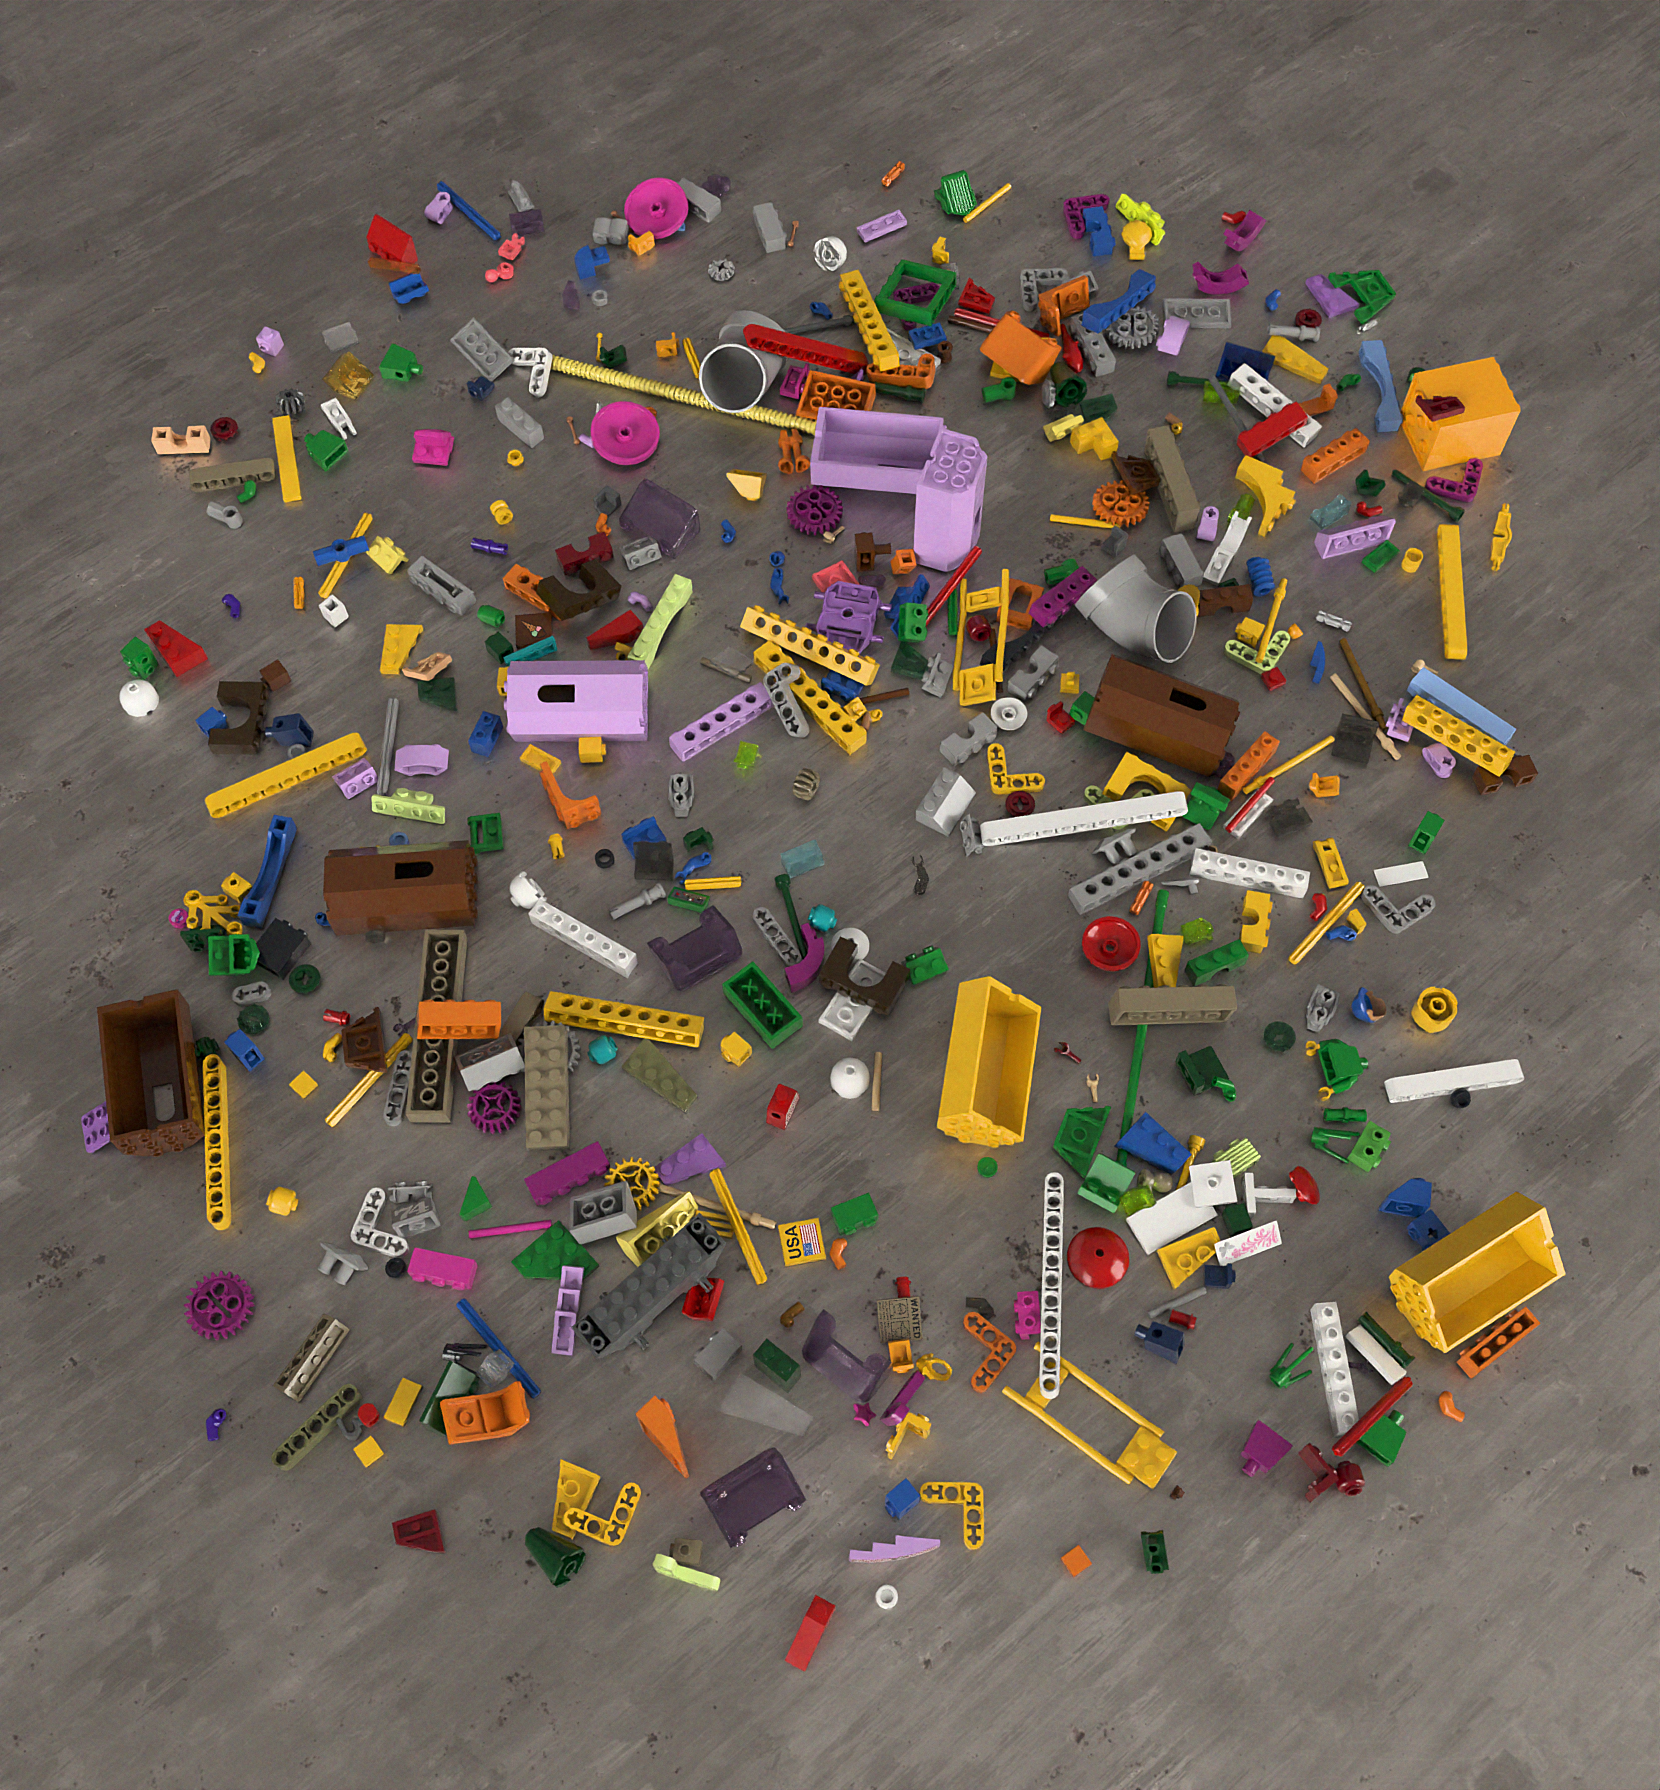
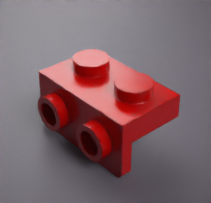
M706 1278L713 1285L712 1290L707 1286L710 1290L708 1293L700 1284L692 1287L687 1292L682 1314L693 1320L713 1321L725 1281L720 1278Z

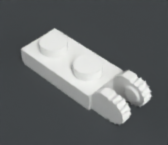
M337 398L321 404L322 410L335 430L339 432L342 439H347V435L343 431L345 427H348L352 435L357 434L350 418Z

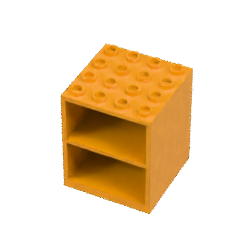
M1494 357L1415 373L1400 411L1403 415L1401 426L1422 471L1465 463L1472 458L1483 459L1500 455L1520 413V405L1516 402L1513 391L1510 390L1499 364ZM1422 395V399H1433V396L1457 397L1465 406V411L1462 414L1431 422L1415 402L1416 396Z

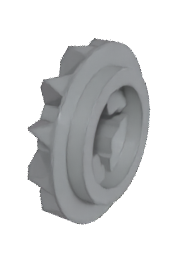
M719 258L718 261L713 260V263L709 264V275L715 280H727L735 272L732 261L728 262L727 259L721 260Z
M1046 380L1042 388V399L1045 406L1051 408L1055 401V388L1052 380Z

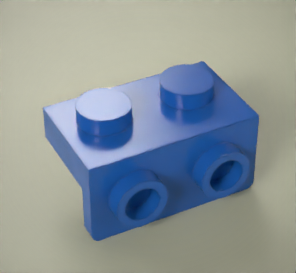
M418 271L388 283L394 299L399 304L408 303L410 299L422 297L426 292H429L428 286L422 281Z

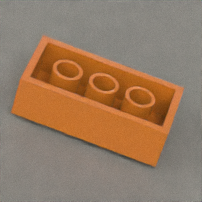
M428 999L418 1003L417 1039H498L501 1002L491 999L484 1002H475V1000L471 999L464 1000L463 1002H455L450 999L443 1002H435Z

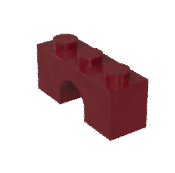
M604 531L588 537L589 549L586 551H576L572 544L555 549L557 561L565 576L576 573L581 569L583 563L596 559L600 563L614 558L612 546Z

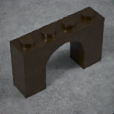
M596 559L583 563L580 569L579 578L590 588L591 592L581 594L568 590L554 575L539 580L536 594L562 621L573 618L581 613H586L596 607H601L619 598L621 585Z
M219 681L217 699L221 706L245 707L250 710V716L243 725L237 728L211 729L208 741L209 748L213 754L257 755L258 748L261 746L260 733L264 730L263 716L266 715L267 711L265 704L266 700L269 699V690L266 689L263 682Z
M840 936L819 973V983L827 989L832 988L838 991L843 997L855 999L860 1005L872 1007L879 1014L889 1015L910 978V969L892 961L884 978L878 984L869 987L857 985L849 978L847 971L858 953V944Z

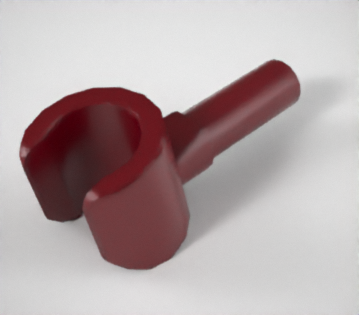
M1058 1042L1063 1046V1049L1061 1051L1059 1048H1054L1057 1054H1066L1078 1064L1081 1062V1059L1069 1050L1068 1043Z

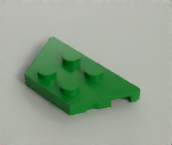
M1105 1106L1104 1108H1070L1066 1110L1053 1148L1083 1178L1086 1177L1111 1106Z

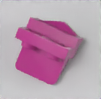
M441 429L415 430L414 438L416 441L412 458L413 462L447 466L449 454L452 453L454 436H451L450 432Z

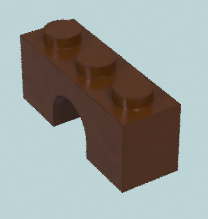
M1250 584L1199 590V613L1197 617L1214 616L1219 608L1230 606L1232 613L1250 611L1253 602Z
M1529 754L1524 756L1517 755L1512 758L1509 766L1501 776L1509 777L1516 787L1532 783L1538 775V771ZM1481 766L1476 768L1472 776L1480 795L1497 792L1503 784L1501 776L1499 777Z

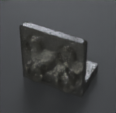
M1342 713L1337 725L1331 755L1368 764L1379 722Z
M648 841L633 842L636 858L635 880L673 881L674 855L671 843L659 841L658 843Z

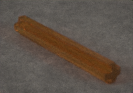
M373 257L368 260V264L372 268L410 274H419L421 271L418 264Z

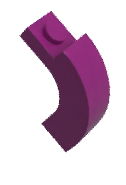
M1249 210L1237 229L1234 231L1225 230L1223 235L1227 236L1224 243L1236 251L1244 250L1256 238L1267 220Z
M1199 262L1192 265L1194 271L1192 274L1197 281L1198 289L1204 293L1212 295L1228 294L1240 290L1249 284L1246 270L1238 263L1222 272H1210Z
M809 923L801 925V932L808 949L806 957L800 963L784 968L785 978L791 993L810 985L819 976L824 965L823 938H817L815 929H811Z

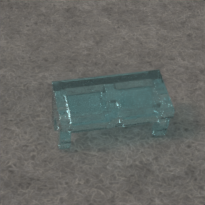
M1339 494L1336 499L1320 510H1313L1314 514H1310L1309 518L1323 530L1347 515L1352 503Z
M816 840L781 853V863L790 879L824 865L823 854Z

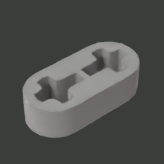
M256 982L236 988L232 993V998L238 1006H247L269 999L271 989L265 982ZM261 988L264 989L262 995L259 994ZM244 993L245 996H243V999L240 1000L239 997H241V994Z

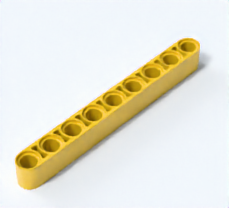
M1439 524L1437 542L1445 659L1465 660L1467 656V636L1459 526Z
M359 733L348 734L208 795L205 798L206 806L211 817L220 818L358 758L366 753L367 748Z
M210 1054L203 1060L207 1219L215 1229L224 1230L231 1224L226 1065L216 1054ZM218 1063L217 1067L211 1069L214 1064ZM215 1082H219L217 1086L212 1087ZM219 1100L217 1105L212 1106L215 1101ZM220 1119L217 1124L213 1125L215 1120ZM220 1138L218 1143L213 1144L215 1139ZM217 1157H221L219 1162L214 1163ZM222 1176L220 1181L214 1183L217 1177ZM222 1195L221 1200L218 1201V1202H215V1199H216L218 1196ZM219 1215H223V1218L220 1221L215 1222L216 1218Z

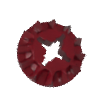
M1302 309L1295 316L1296 326L1320 327L1322 317L1313 309Z
M222 417L212 423L210 432L219 441L222 439L227 441V438H233L234 434H238V425L234 419Z
M1025 791L1012 792L1008 795L1005 802L1007 813H1010L1013 818L1030 815L1035 809L1034 798ZM1019 800L1021 804L1024 805L1022 807V810H1020L1018 806H1015L1018 804Z

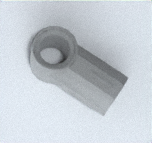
M211 501L207 505L206 512L209 516L227 523L232 529L239 528L242 525L243 520L235 506H226L217 501Z

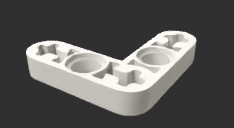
M546 348L510 349L508 353L515 360L512 362L513 365L533 366L529 391L535 397H542L547 388L552 353ZM532 353V358L527 360L528 354ZM544 369L543 374L538 376L539 370Z
M372 1188L367 1193L350 1235L351 1239L357 1246L395 1258H403L409 1252V1245L406 1240L375 1230L387 1202V1195L381 1188ZM379 1194L381 1200L377 1199L375 1202L372 1197ZM367 1212L374 1213V1218L370 1222H366L363 1219ZM363 1231L364 1235L370 1238V1243L366 1238H360L359 1240L356 1235L361 1234ZM378 1237H384L386 1240L385 1244L381 1247H376L374 1244ZM390 1240L392 1245L399 1246L402 1243L401 1245L404 1249H399L397 1252L394 1247L390 1246Z

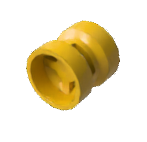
M497 500L490 506V511L495 516L498 524L504 525L512 520L513 514L508 509V505L504 500Z
M1409 548L1401 562L1402 569L1410 573L1417 571L1423 559L1422 551L1417 548Z

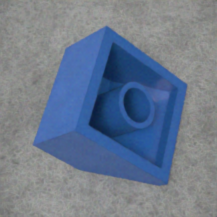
M1423 1178L1410 1179L1391 1192L1381 1203L1378 1211L1418 1218L1430 1207L1432 1182H1426Z

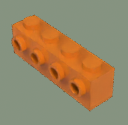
M1357 428L1346 431L1340 438L1333 439L1327 446H1322L1314 454L1307 455L1302 461L1301 471L1315 484L1365 453L1370 440Z
M1526 1306L1519 1312L1515 1309L1506 1316L1508 1321L1504 1324L1500 1321L1491 1328L1493 1333L1488 1337L1485 1333L1475 1341L1477 1345L1473 1349L1468 1346L1459 1353L1461 1358L1457 1363L1470 1379L1541 1324Z

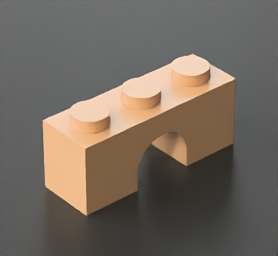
M188 426L187 435H178L172 431L171 427H153L151 441L157 454L207 453L209 452L211 439L205 426Z

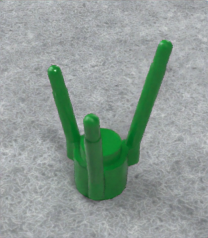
M1314 1127L1311 1142L1315 1143V1148L1321 1149L1345 1163H1349L1348 1159L1323 1146V1144H1328L1329 1137L1350 1140V1136H1360V1133Z
M1290 1343L1275 1366L1270 1369V1380L1281 1389L1283 1386L1288 1388L1296 1381L1310 1375L1312 1371L1308 1370L1290 1379L1292 1376L1290 1371L1314 1350L1312 1346L1287 1368L1285 1366L1280 1368L1294 1346L1293 1343Z

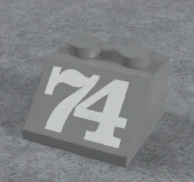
M420 1198L416 1203L400 1205L396 1210L391 1211L392 1226L398 1236L403 1239L441 1226L432 1198Z

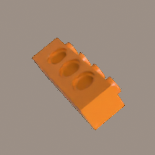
M515 564L503 577L505 589L546 613L551 612L552 617L562 621L536 594L539 580L543 578L539 575H534L526 567Z
M1264 731L1220 780L1217 790L1223 796L1229 798L1230 801H1233L1276 753L1280 741Z

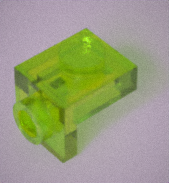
M740 741L737 756L733 761L738 763L737 767L748 769L749 766L754 767L759 745Z
M1202 917L1181 925L1185 942L1188 945L1205 938L1208 940L1213 939V926Z
M1148 1185L1131 1188L1119 1197L1127 1216L1132 1215L1137 1210L1151 1208L1157 1204Z

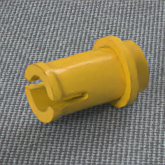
M552 834L548 839L553 859H557V855L559 859L564 857L561 843L563 839L559 834Z

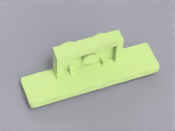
M397 788L391 797L376 794L372 796L373 812L438 824L445 823V807L431 804L433 802V794Z

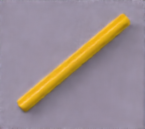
M365 512L348 540L364 535L373 519L371 514ZM336 560L318 592L321 598H328L348 561L338 562Z
M1356 882L1289 955L1288 960L1292 964L1296 965L1363 892L1365 886L1361 882Z
M404 1033L386 1052L387 1068L396 1060L397 1055L412 1043L413 1038L408 1033ZM369 1070L325 1118V1122L329 1126L334 1127L383 1073Z
M715 1169L709 1173L755 1282L757 1285L763 1284L767 1281V1276L720 1169Z

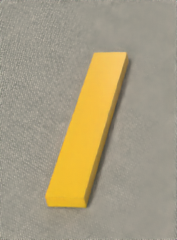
M290 416L272 418L284 502L301 500L302 496Z

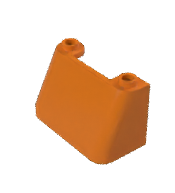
M1014 310L1007 311L983 341L980 351L1021 382L1028 385L1044 383L1062 347L1057 344L1058 342L1055 339H1042L1021 324L1018 312Z

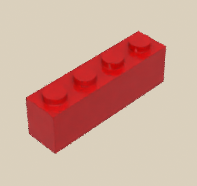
M1297 401L1292 404L1288 403L1278 413L1270 414L1265 421H1259L1252 429L1241 432L1238 435L1237 446L1244 455L1254 457L1305 426L1308 416Z

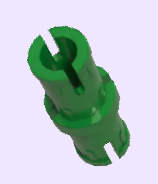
M1343 1107L1342 1109L1325 1108L1323 1117L1324 1121H1342V1123L1352 1121L1366 1122L1367 1111L1366 1109H1348V1107Z

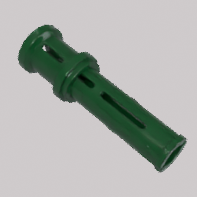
M875 382L876 393L903 397L906 401L916 400L924 403L926 388L917 389L912 388L910 385L901 387Z
M1365 1312L1357 1320L1403 1369L1415 1359L1413 1355L1411 1356L1402 1347V1343L1395 1342L1368 1312Z

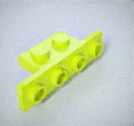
M1123 193L1115 207L1129 221L1140 220L1145 222L1151 228L1152 238L1150 241L1154 245H1158L1165 234V231L1162 229L1165 222L1161 219L1160 214L1154 212L1148 203H1135L1126 193Z

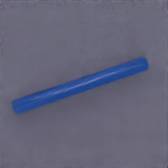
M443 181L437 183V189L440 192H447L450 195V201L495 241L501 238V233Z
M465 1298L461 1299L456 1304L457 1308L516 1380L521 1382L522 1387L530 1397L536 1398L541 1393L539 1387Z

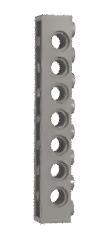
M1200 823L1195 826L1190 825L1179 834L1174 833L1163 842L1158 841L1151 848L1140 850L1131 858H1124L1118 865L1114 867L1109 866L1098 875L1093 874L1086 881L1073 884L1069 889L1068 898L1079 915L1142 884L1144 881H1148L1193 858L1196 848L1209 850L1212 840ZM1135 866H1141L1143 869H1138ZM1119 874H1124L1127 877H1121ZM1103 882H1108L1110 885L1106 886ZM1091 890L1094 894H1089L1086 891Z

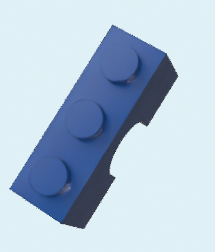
M1102 206L1083 209L1082 218L1085 224V233L1094 232L1091 233L1089 243L1093 257L1112 254L1113 247H1115V238L1111 235V225L1107 223V213H1104Z

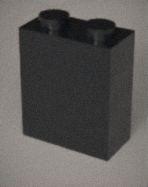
M275 918L256 942L260 952L256 965L284 980L311 945L308 934L302 929H294L292 924L286 920L280 921Z

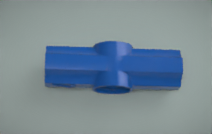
M363 535L347 541L337 539L332 542L331 546L315 550L313 554L317 565L320 566L336 560L338 562H346L353 555L369 551Z

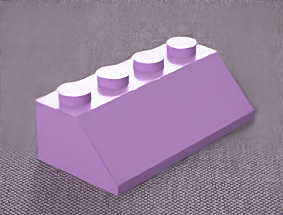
M1382 515L1363 521H1355L1347 525H1339L1328 530L1323 529L1317 533L1314 543L1322 559L1379 545L1385 540H1389L1396 521L1394 518Z

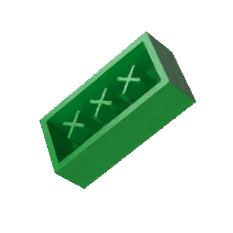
M753 961L722 984L724 995L771 1049H774L803 1026L802 1016Z

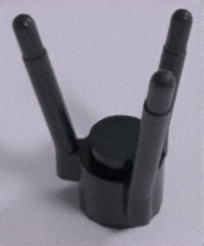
M447 1343L445 1345L442 1355L443 1360H450L475 1374L478 1379L485 1382L488 1381L487 1377L457 1363V1361L462 1360L463 1355L481 1357V1352L464 1349H486V1344Z

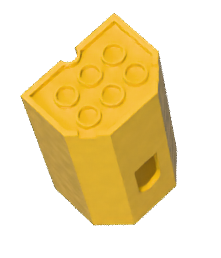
M990 976L959 983L937 1128L944 1131L946 1135L958 1138V1141L962 1143H975L997 1148L999 1145H1014L1016 1142H1023L1041 1006L1021 994L1011 993L1012 989Z
M1516 1191L1400 1265L1390 1274V1288L1396 1297V1306L1404 1314L1421 1339L1424 1338L1434 1348H1438L1446 1353L1565 1275L1558 1248L1551 1240V1237L1554 1235L1545 1207Z

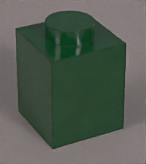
M499 631L484 641L487 652L500 665L504 663L503 657L514 653L512 644Z
M1235 1202L1225 1206L1221 1215L1230 1238L1252 1229L1253 1224L1244 1203L1238 1205Z

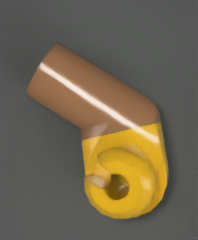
M1169 413L1165 420L1172 424V432L1178 435L1183 430V422Z
M874 709L863 715L861 726L865 728L866 732H868L871 723L878 721L882 717V711Z

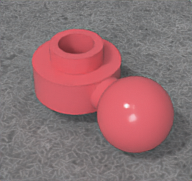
M501 263L498 265L497 270L488 269L485 273V278L488 282H495L498 277L510 279L514 275V268L509 263Z

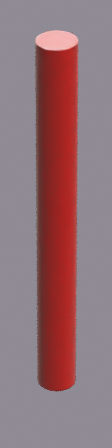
M1269 777L1225 827L1227 832L1231 833L1272 786L1275 782L1274 778Z

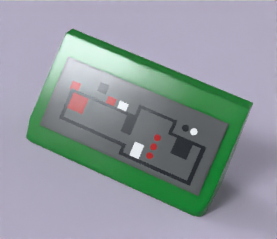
M675 886L667 898L670 905L705 914L710 900L708 895Z

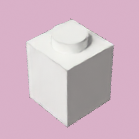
M333 594L319 605L323 617L334 627H337L349 617L344 604Z

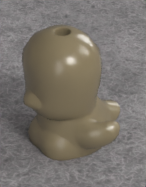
M1143 1168L1138 1175L1137 1185L1140 1191L1145 1189L1148 1195H1151L1152 1189L1166 1193L1172 1188L1173 1180L1169 1173L1160 1171L1152 1173L1148 1169Z

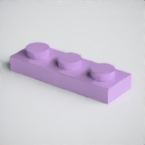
M897 210L857 227V233L865 243L907 225V220L900 210Z

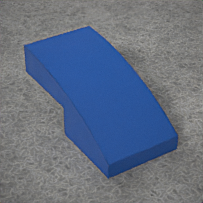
M1320 641L1317 642L1310 663L1311 666L1317 667L1312 682L1318 684L1321 681L1325 668V651Z

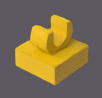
M617 642L614 648L619 650L616 654V659L620 660L621 656L625 655V661H628L627 656L633 647Z
M1069 671L1061 673L1060 692L1078 694L1080 674Z
M855 697L842 707L843 711L846 714L849 713L854 721L868 712L859 697Z

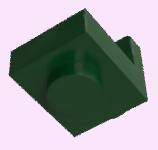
M622 344L609 351L604 347L600 348V360L610 369L627 361L626 348Z
M1365 469L1355 480L1358 493L1375 497L1386 486L1385 480L1370 478L1368 470Z
M703 827L690 831L683 837L684 847L688 852L705 843L709 850L713 849L712 842L714 839L709 831L706 832Z

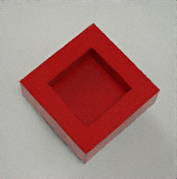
M1278 667L1262 673L1260 677L1269 691L1285 685L1287 681Z

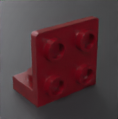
M1308 1443L1298 1454L1317 1477L1307 1487L1309 1492L1305 1494L1309 1502H1312L1339 1478L1336 1476L1337 1471L1335 1468L1324 1461L1319 1448Z

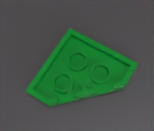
M559 1220L511 1261L525 1279L546 1278L561 1280L562 1266L568 1265L584 1267L583 1280H585L600 1267Z

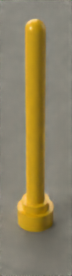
M1190 1135L1187 1144L1192 1155L1185 1161L1176 1190L1187 1184L1190 1175L1189 1166H1193L1197 1152H1200L1205 1144V1139L1196 1135Z

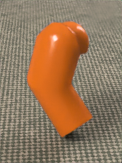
M600 513L595 528L599 533L604 531L606 536H608L611 532V527L608 528L605 524L608 516Z
M844 1238L835 1239L830 1250V1257L837 1270L847 1265L841 1255L843 1249L847 1247V1241Z
M1443 1391L1439 1396L1442 1413L1462 1422L1465 1412L1455 1408L1453 1396L1449 1391Z

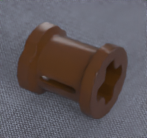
M942 341L938 344L939 353L937 357L941 359L943 364L949 363L952 360L951 352L953 345L949 341Z

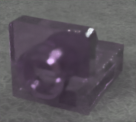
M568 280L562 294L564 307L579 310L580 301L574 281Z

